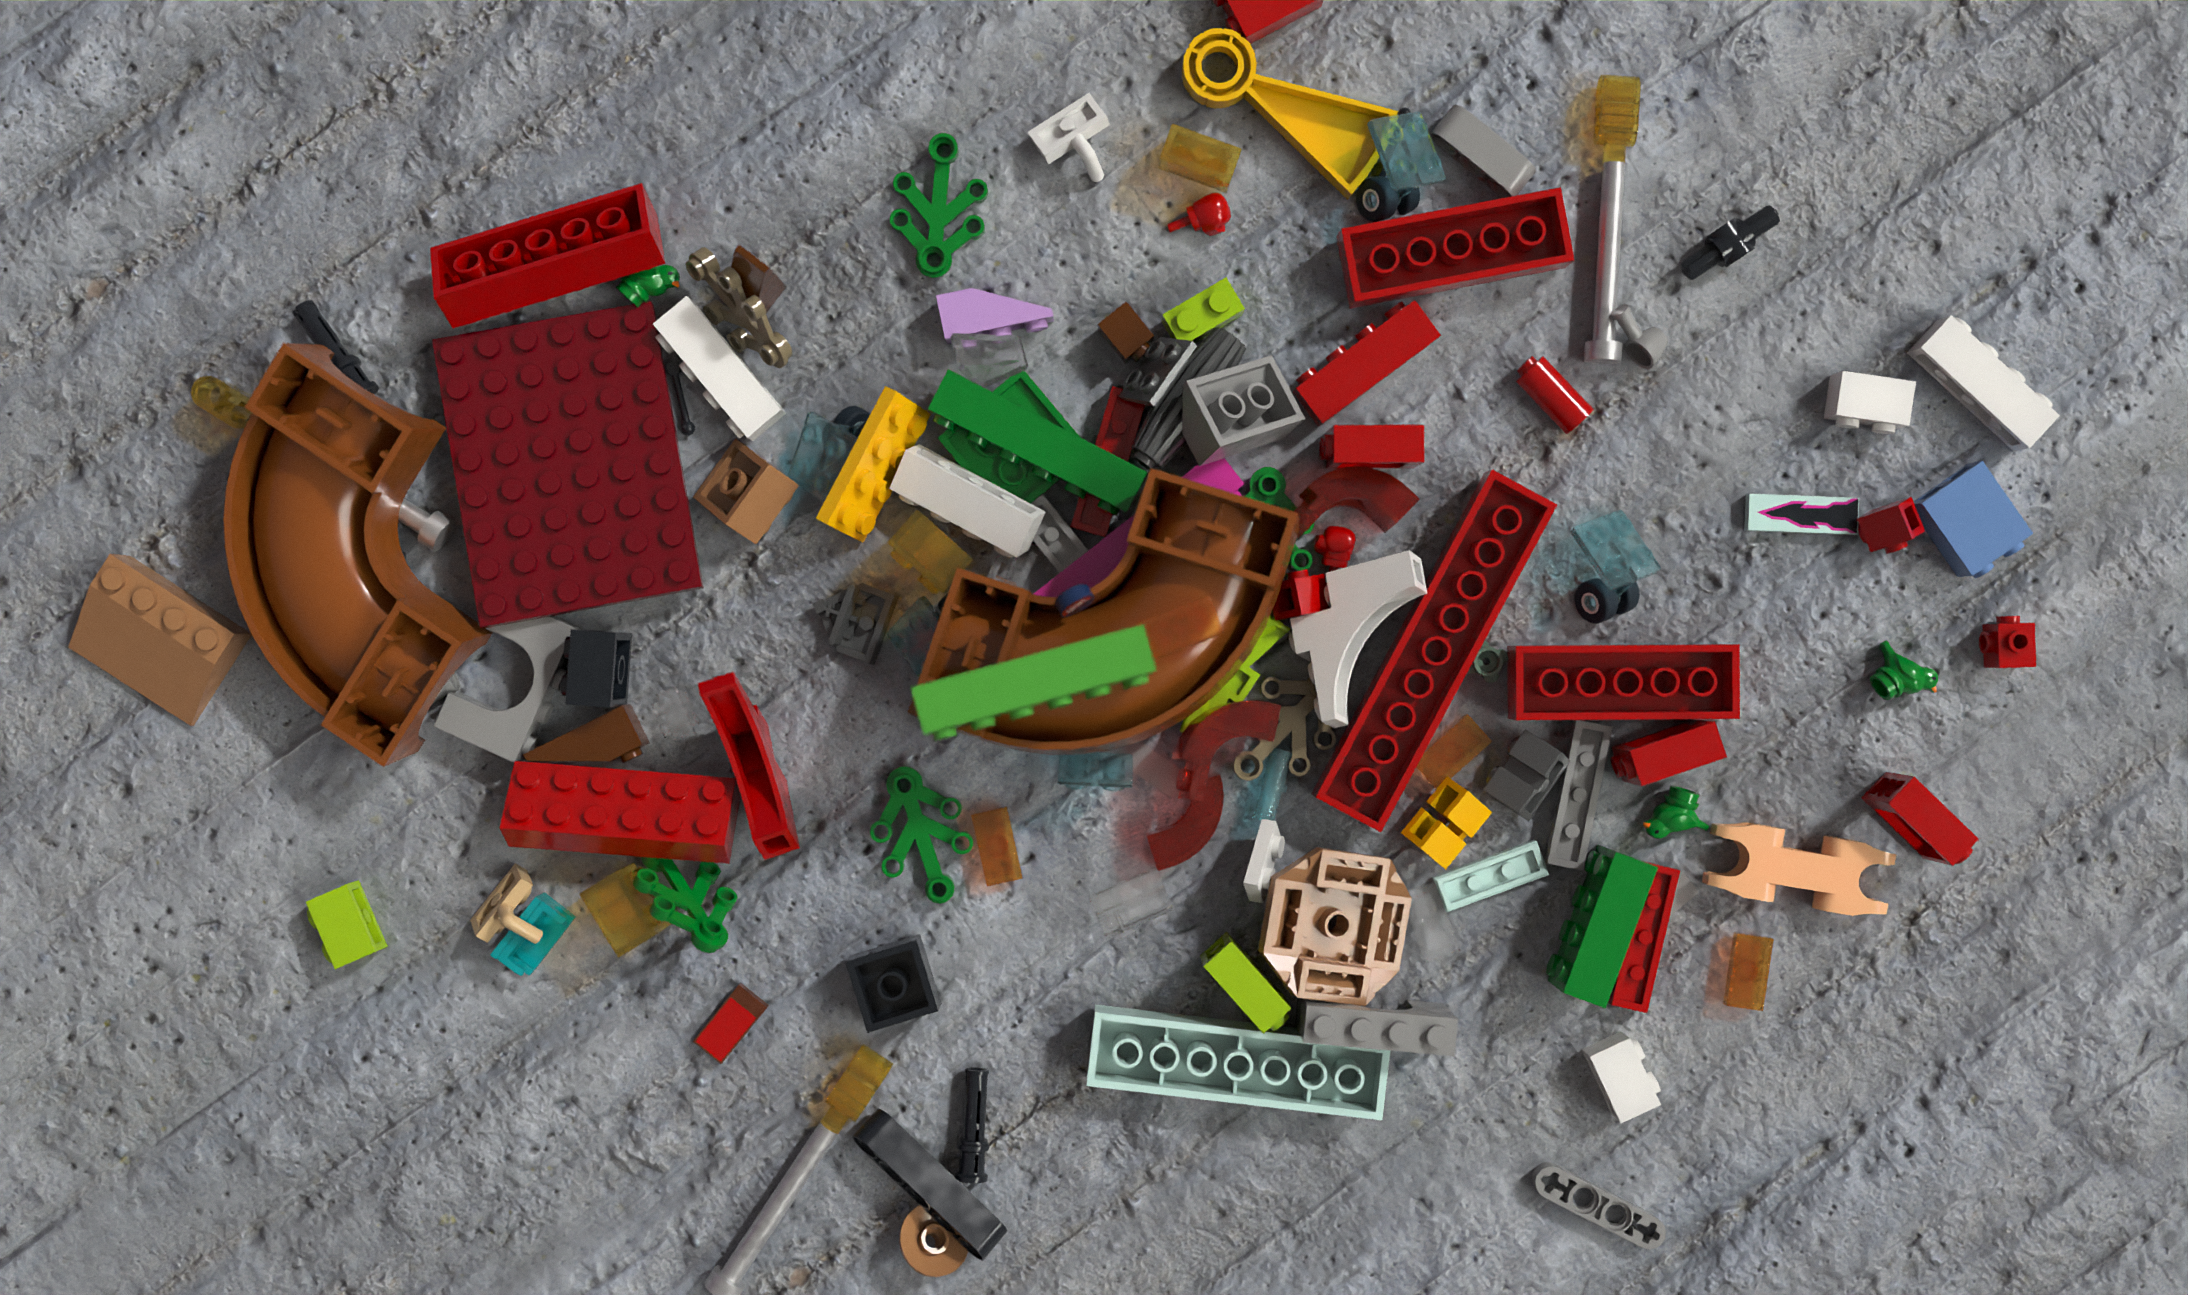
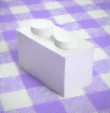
M1848 371L1832 374L1829 378L1824 419L1836 420L1835 426L1856 429L1859 428V424L1872 426V432L1894 434L1895 429L1910 426L1916 381Z
M1620 1031L1581 1049L1612 1116L1620 1123L1661 1105L1656 1093L1661 1092V1089L1651 1071L1646 1073L1641 1060L1645 1059V1054L1636 1038L1630 1039V1037Z

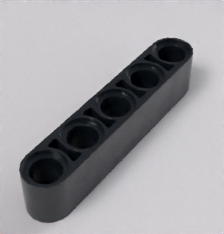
M877 1108L853 1135L854 1142L977 1259L983 1261L1007 1233L1003 1223L885 1111Z

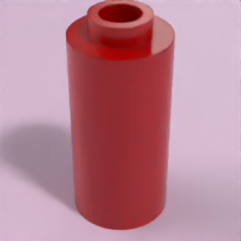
M1531 356L1516 370L1520 375L1516 380L1518 385L1565 434L1570 433L1594 410L1544 356L1538 360Z

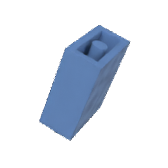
M1983 461L1966 464L1913 501L1926 533L1957 577L1973 576L1978 578L1994 568L1993 561L2002 555L2008 557L2021 550L2025 546L2022 541L2033 534Z

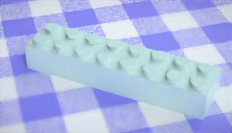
M1095 1004L1086 1086L1382 1120L1390 1051L1303 1043L1297 1029L1293 1027L1281 1026L1275 1031L1268 1029L1263 1034L1254 1023Z

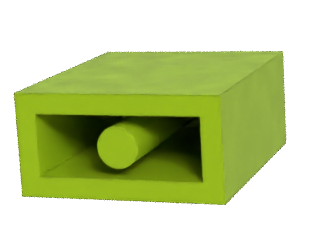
M1227 931L1200 955L1203 967L1263 1034L1268 1029L1272 1031L1277 1030L1288 1020L1289 1015L1287 1012L1292 1008L1284 994Z

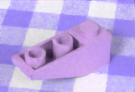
M974 288L936 295L945 340L947 344L954 343L955 348L976 344V338L989 335L991 340L1008 338L1012 336L1013 330L1026 328L1027 333L1042 331L1048 328L1047 323L1054 322L1051 308Z

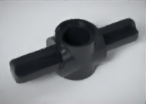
M1768 205L1744 221L1733 218L1706 236L1705 246L1681 262L1682 273L1689 280H1695L1716 265L1725 266V268L1755 249L1756 238L1779 224V213L1771 205Z

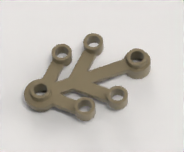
M701 247L689 255L686 269L690 276L696 281L706 280L727 305H722L718 300H713L705 305L703 311L708 320L714 325H718L725 320L748 329L752 334H747L740 327L736 328L727 335L730 346L738 353L747 348L757 351L762 360L770 366L782 368L787 365L788 359L792 356L790 344L783 335L778 332H772L763 302L755 295L746 299L739 274L729 266L720 271L716 257L705 247Z
M1310 676L1307 680L1280 681L1276 677L1266 678L1260 686L1261 694L1266 699H1276L1281 694L1305 696L1296 706L1255 707L1250 703H1244L1236 709L1235 718L1239 724L1244 726L1251 725L1255 721H1280L1252 751L1242 752L1235 757L1233 771L1238 778L1245 781L1254 780L1260 776L1263 770L1262 761L1290 732L1292 757L1287 764L1289 772L1294 776H1304L1311 767L1310 761L1307 758L1306 716L1314 709V699L1317 698L1315 684L1312 683ZM1272 681L1278 685V692L1275 695H1269L1265 691L1267 682ZM1247 707L1252 710L1253 718L1250 721H1244L1240 718L1242 708ZM1317 717L1318 730L1313 735V744L1319 750L1331 749L1335 745L1336 736L1332 731V727L1322 723ZM1326 732L1330 735L1331 742L1328 746L1319 744L1318 736L1320 733ZM1297 758L1304 760L1306 764L1304 771L1300 773L1296 772L1292 766L1293 761ZM1244 759H1250L1254 763V769L1251 773H1245L1241 770L1240 765Z

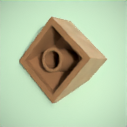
M735 438L693 498L725 525L754 544H757L761 537L768 532L772 522L782 508L789 503L799 484Z

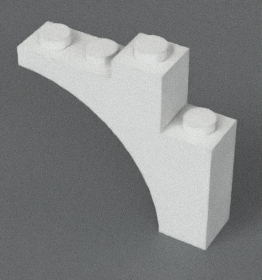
M1410 550L1325 573L1327 585L1324 587V596L1328 606L1331 608L1290 619L1292 631L1289 632L1290 646L1297 655L1311 661L1308 664V672L1312 683L1316 686L1317 698L1314 699V708L1317 717L1322 723L1333 728L1348 725L1347 695L1349 681L1357 657L1365 642L1378 625L1392 612L1405 603L1427 594L1421 558Z

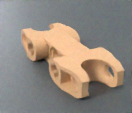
M1748 822L1736 824L1711 823L1710 834L1731 839L1737 845L1739 860L1737 865L1726 873L1703 872L1702 883L1725 889L1743 898L1774 902L1776 884L1813 890L1812 908L1851 916L1887 914L1888 903L1864 896L1859 888V878L1862 871L1873 864L1895 865L1896 854L1878 850L1863 842L1826 835L1823 836L1821 853L1783 847L1786 829Z

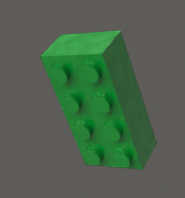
M1601 845L1597 846L1596 851L1592 850L1589 853L1584 870L1587 872L1583 886L1578 885L1573 894L1572 906H1575L1570 920L1566 919L1560 929L1559 940L1562 941L1557 954H1552L1547 964L1546 974L1549 975L1548 982L1565 994L1606 1009L1658 867Z

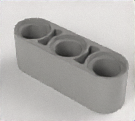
M1453 105L1430 133L1432 140L1442 150L1502 198L1518 195L1536 173L1535 166L1525 156L1460 105Z

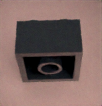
M571 629L570 636H567L564 642V657L569 659L568 673L563 674L561 681V694L566 696L565 704L607 708L627 705L632 633Z
M920 934L850 955L845 963L867 1033L939 1011L942 1003Z

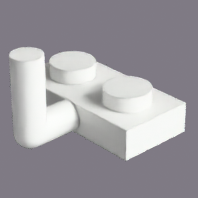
M1090 93L1028 131L1031 141L1048 164L1074 148L1082 158L1091 181L1099 182L1104 178V172L1096 153L1087 139L1108 127L1110 123L1106 114Z
M1261 820L1243 882L1249 901L1264 903L1270 885V878L1276 874L1274 869L1276 858H1281L1283 855L1285 839L1284 836H1280L1277 822L1273 820Z

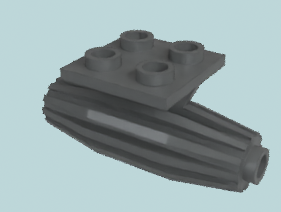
M1217 327L1198 346L1193 341L1160 337L1150 344L1145 352V360L1138 369H1135L1127 376L1123 384L1125 388L1119 395L1124 401L1151 406L1131 447L1136 452L1133 457L1135 461L1148 470L1154 466L1161 469L1187 443L1183 436V384L1187 380L1239 365L1246 348L1238 338L1226 330Z

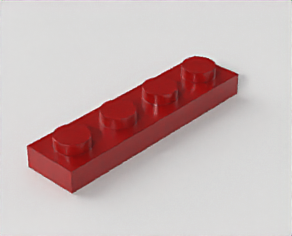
M1112 386L1095 445L1128 462L1145 405L1124 401L1119 397L1123 389ZM1086 494L1084 499L1079 498L1071 528L1105 538L1112 514L1097 507L1100 500Z
M1650 862L1646 863L1656 866L1658 869L1608 1001L1613 1006L1643 1013L1648 1012L1680 875V870Z

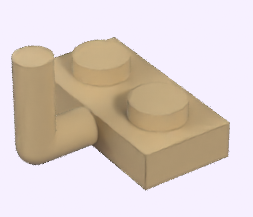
M515 863L471 918L470 922L476 937L488 943L495 933L498 934L504 928H507L534 944L540 941L543 931L515 916L513 913L517 905H522L528 899L532 890L533 883L526 869Z

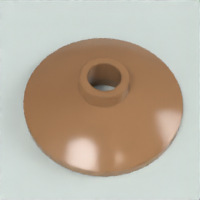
M920 1205L912 1209L903 1220L899 1233L900 1249L906 1262L916 1272L928 1277H942L957 1270L965 1261L968 1251ZM927 1235L934 1238V1248L927 1246L925 1242Z

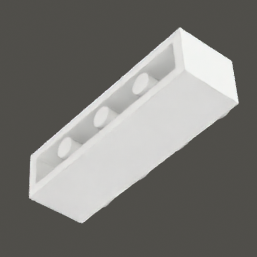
M688 296L684 297L653 323L660 332L655 337L669 354L675 350L683 360L679 367L692 382L699 379L707 389L702 393L715 410H718L720 407L724 409L730 417L726 421L727 425L739 438L745 435L748 439L754 441L787 414L695 302Z
M1952 315L1937 320L1907 353L2011 450L2019 451L2031 448L2060 416L2052 409V402L2043 394L2034 392L2025 384V377L2019 371L2007 367L2000 361L1997 351L1992 346L1980 342L1971 334L1970 326L1965 321Z
M920 444L905 450L889 488L898 493L899 498L905 503L914 506L920 505L930 510V515L933 518L945 523H954L963 528L962 532L966 536L976 540L983 539L994 545L995 551L1007 557L1015 556L1017 558L1029 550L1046 513L1040 508Z

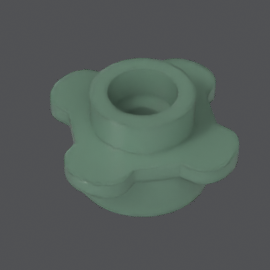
M1484 641L1468 673H1477L1483 676L1484 680L1488 683L1497 681L1499 678L1498 672L1508 660L1506 651L1490 647L1488 642ZM1484 658L1489 659L1488 665L1483 664Z

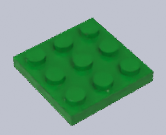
M1022 367L993 391L995 394L1079 436ZM957 426L952 431L947 429L938 437V440L961 467L1030 504L1060 481V479L1053 477L1052 481L1049 482L1033 474L1031 471L1034 466L1023 460H1020L1019 464L1016 465L1000 457L998 454L1001 449L990 443H987L986 447L983 448L965 438L968 432Z

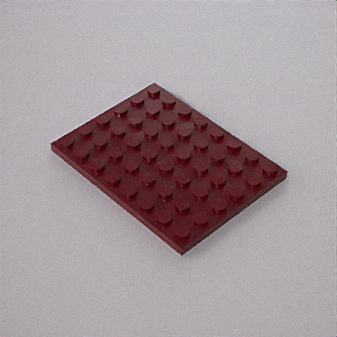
M652 301L643 302L638 308L631 304L432 339L479 626L485 629L704 588L661 344L655 338L659 331L653 325L657 319Z

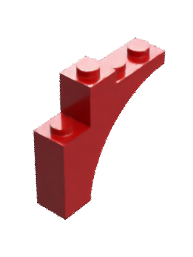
M734 671L698 683L699 695L711 715L732 766L745 807L752 841L764 860L799 849L787 780L774 758L769 726L757 704L752 705Z

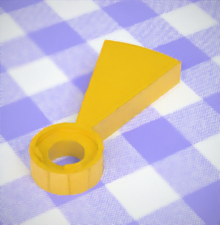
M1212 28L1197 35L1189 44L1182 62L1183 85L1187 92L1190 93L1189 95L1201 105L1214 109L1227 108L1244 98L1348 200L1366 179L1381 156L1391 135L1398 111L1256 74L1257 62L1252 46L1244 37H1241V34L1234 30ZM1216 52L1227 54L1236 65L1234 77L1224 83H1216L1209 80L1202 70V61L1206 56Z

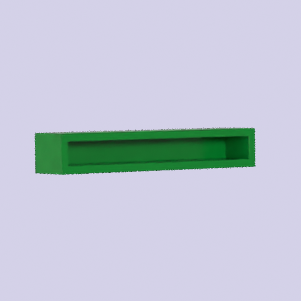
M949 369L928 407L930 413L935 415L932 421L950 431L955 426L967 431L968 433L965 438L983 448L986 447L987 443L1000 448L1001 450L998 454L1000 457L1016 465L1019 464L1020 460L1033 465L1034 467L1031 472L1049 482L1052 481L1053 477L1067 483L1064 488L1066 491L1082 499L1085 498L1086 494L1100 500L1097 507L1114 516H1117L1119 511L1127 514L1147 475L1146 471Z

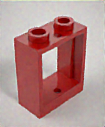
M1333 425L1324 434V438H1320V460H1326V469L1415 468L1424 463V425Z
M1692 719L1611 747L1614 756L1610 758L1617 778L1622 777L1623 782L1644 786L1727 758L1716 722Z
M1885 772L1861 797L1924 859L1950 866L1960 864L1973 852L1972 846L1979 840L1915 776Z

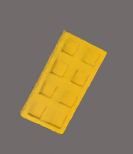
M885 386L815 519L864 543L867 535L875 526L880 510L892 494L893 490L889 488L905 450L915 446L918 438L927 427V421L931 413L899 392Z

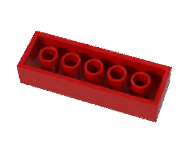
M642 183L430 248L433 296L452 329L666 264L658 217Z
M1561 187L1341 228L1336 236L1349 309L1564 269L1575 261Z
M1740 644L1507 646L1508 719H1740Z
M514 761L499 829L509 847L730 864L741 796L736 778Z

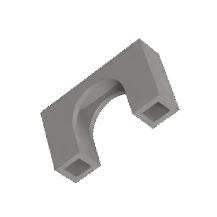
M558 616L485 628L518 643L530 656L534 668V680L529 694L521 703L511 709L502 710L461 692L448 693L433 727L509 761H524L525 757L523 754L537 747L539 738L535 737L540 724H545L550 718L554 705L550 702L555 691L561 690L563 674L568 673L565 670L569 660L564 657L565 639L567 636H570L571 629L583 630V627Z
M1297 998L1295 1027L1303 1043L1455 1056L1458 1018L1444 1003L1407 1000L1406 1010H1384Z

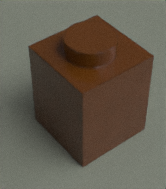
M1127 301L1098 324V331L1124 363H1127L1130 359L1138 362L1145 357V352L1150 346L1149 344L1154 340L1153 333Z

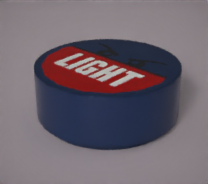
M1078 584L1061 593L1056 598L1054 605L1061 617H1069L1088 607L1095 597L1088 585Z

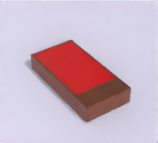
M740 983L693 1042L722 1064L769 1005Z

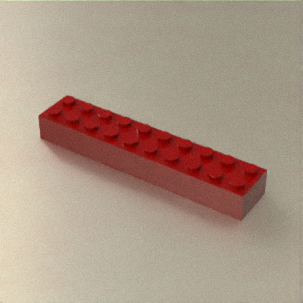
M1493 469L1483 474L1425 581L1427 594L1416 598L1311 795L1371 828L1382 832L1558 504Z

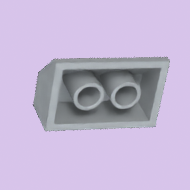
M1272 355L1187 380L1183 384V436L1199 467L1284 439L1305 420Z

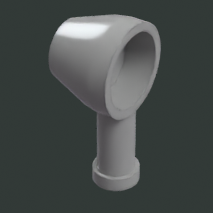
M1624 304L1617 307L1611 315L1614 320L1618 321L1628 338L1625 343L1627 354L1640 367L1651 369L1658 363L1668 344L1666 335L1656 327L1641 331L1630 313L1631 309L1629 306Z

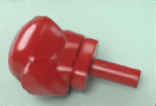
M1214 192L1192 203L1193 205L1186 207L1188 216L1167 224L1170 233L1192 224L1195 232L1202 229L1207 235L1213 236L1225 231V224L1231 218V210L1226 198L1222 194Z
M1328 526L1323 534L1316 535L1314 550L1323 556L1321 564L1329 566L1328 572L1348 566V561H1350L1355 546L1356 536L1352 530L1340 526Z

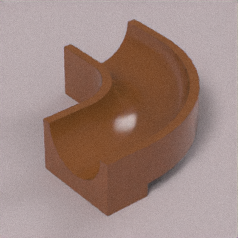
M283 343L245 406L252 414L241 434L231 463L226 486L223 519L225 552L230 580L239 608L253 638L268 662L284 682L304 702L325 717L321 726L385 767L420 750L425 739L419 736V730L433 701L461 664L477 649L486 645L493 634L492 631L481 628L477 621L424 586L409 568L400 547L398 536L400 507L407 491L446 427L435 420L422 418L406 412L359 386L331 362L335 353L324 345Z
M1150 468L1126 540L1128 543L1126 552L1114 571L1102 582L1090 589L1095 598L1088 607L1072 616L1061 617L1054 605L1057 597L1035 595L1027 589L957 568L917 686L1144 624L1157 670L1148 676L1149 682L1124 690L1122 683L1110 686L1111 692L1108 695L1086 700L1084 693L1071 697L1073 703L1068 706L1048 710L1047 704L1033 707L1034 715L1011 721L1009 714L994 718L996 725L973 731L970 724L956 728L958 733L998 746L1022 752L1047 755H1081L1109 751L1137 743L1163 732L1193 714L1212 699L1236 674L1251 654L1267 625L1277 600L1299 532L1298 513ZM912 697L907 713L919 718L914 697Z

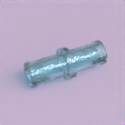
M1274 748L1270 753L1263 779L1259 778L1257 786L1261 788L1254 814L1252 815L1253 819L1275 821L1281 795L1286 793L1287 786L1284 783L1288 772V764L1292 757L1291 752Z

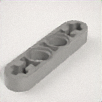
M1544 1162L1533 1170L1532 1184L1544 1198L1642 1248L1655 1249L1665 1240V1227L1651 1212L1555 1163ZM1555 1172L1554 1177L1559 1183L1566 1186L1564 1193L1560 1188L1551 1184L1545 1189V1184L1541 1180L1544 1175L1550 1177ZM1579 1188H1587L1592 1194L1591 1201L1585 1206H1576L1573 1203V1194ZM1616 1204L1621 1205L1624 1208V1216L1621 1221L1617 1223L1608 1222L1605 1218L1608 1207ZM1633 1219L1645 1227H1648L1651 1223L1655 1233L1653 1235L1646 1234L1643 1238V1234L1631 1225Z

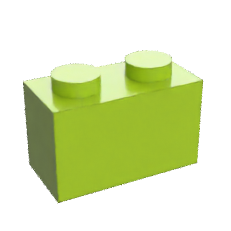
M1225 277L1162 314L1161 322L1170 338L1197 343L1207 337L1215 328L1219 327L1221 329L1241 317L1245 308L1229 280Z
M359 880L306 901L308 920L311 926L318 930L323 941L321 946L323 955L329 963L333 964L334 969L388 947Z

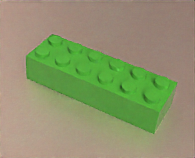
M1143 624L911 687L923 734L925 736L933 735L935 741H940L957 736L956 728L971 724L973 731L996 725L994 718L1009 714L1011 721L1034 715L1033 707L1047 704L1048 710H1053L1071 705L1073 703L1071 697L1085 693L1086 700L1108 695L1111 692L1110 686L1122 683L1124 690L1138 687L1149 682L1148 676L1157 670Z

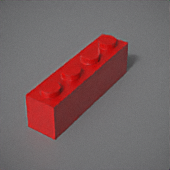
M1416 300L1407 306L1402 301L1384 314L1388 320L1376 328L1371 323L1355 335L1358 342L1348 350L1344 345H1341L1325 358L1329 364L1318 372L1312 367L1296 379L1299 386L1295 388L1293 394L1318 427L1441 336Z

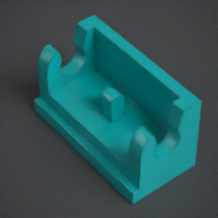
M547 893L536 896L519 917L543 931L540 941L534 944L509 930L490 954L494 959L499 960L520 976L524 973L530 976L576 918L575 915Z

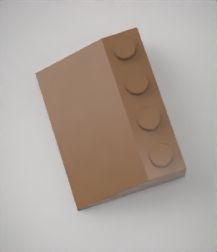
M109 554L88 588L68 648L185 723L194 726L252 634L132 556Z

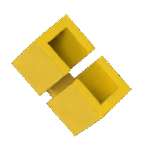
M1448 776L1426 802L1446 818L1450 824L1445 826L1421 807L1401 832L1402 835L1445 870L1466 846V843L1463 841L1467 835L1472 838L1492 814L1468 790Z

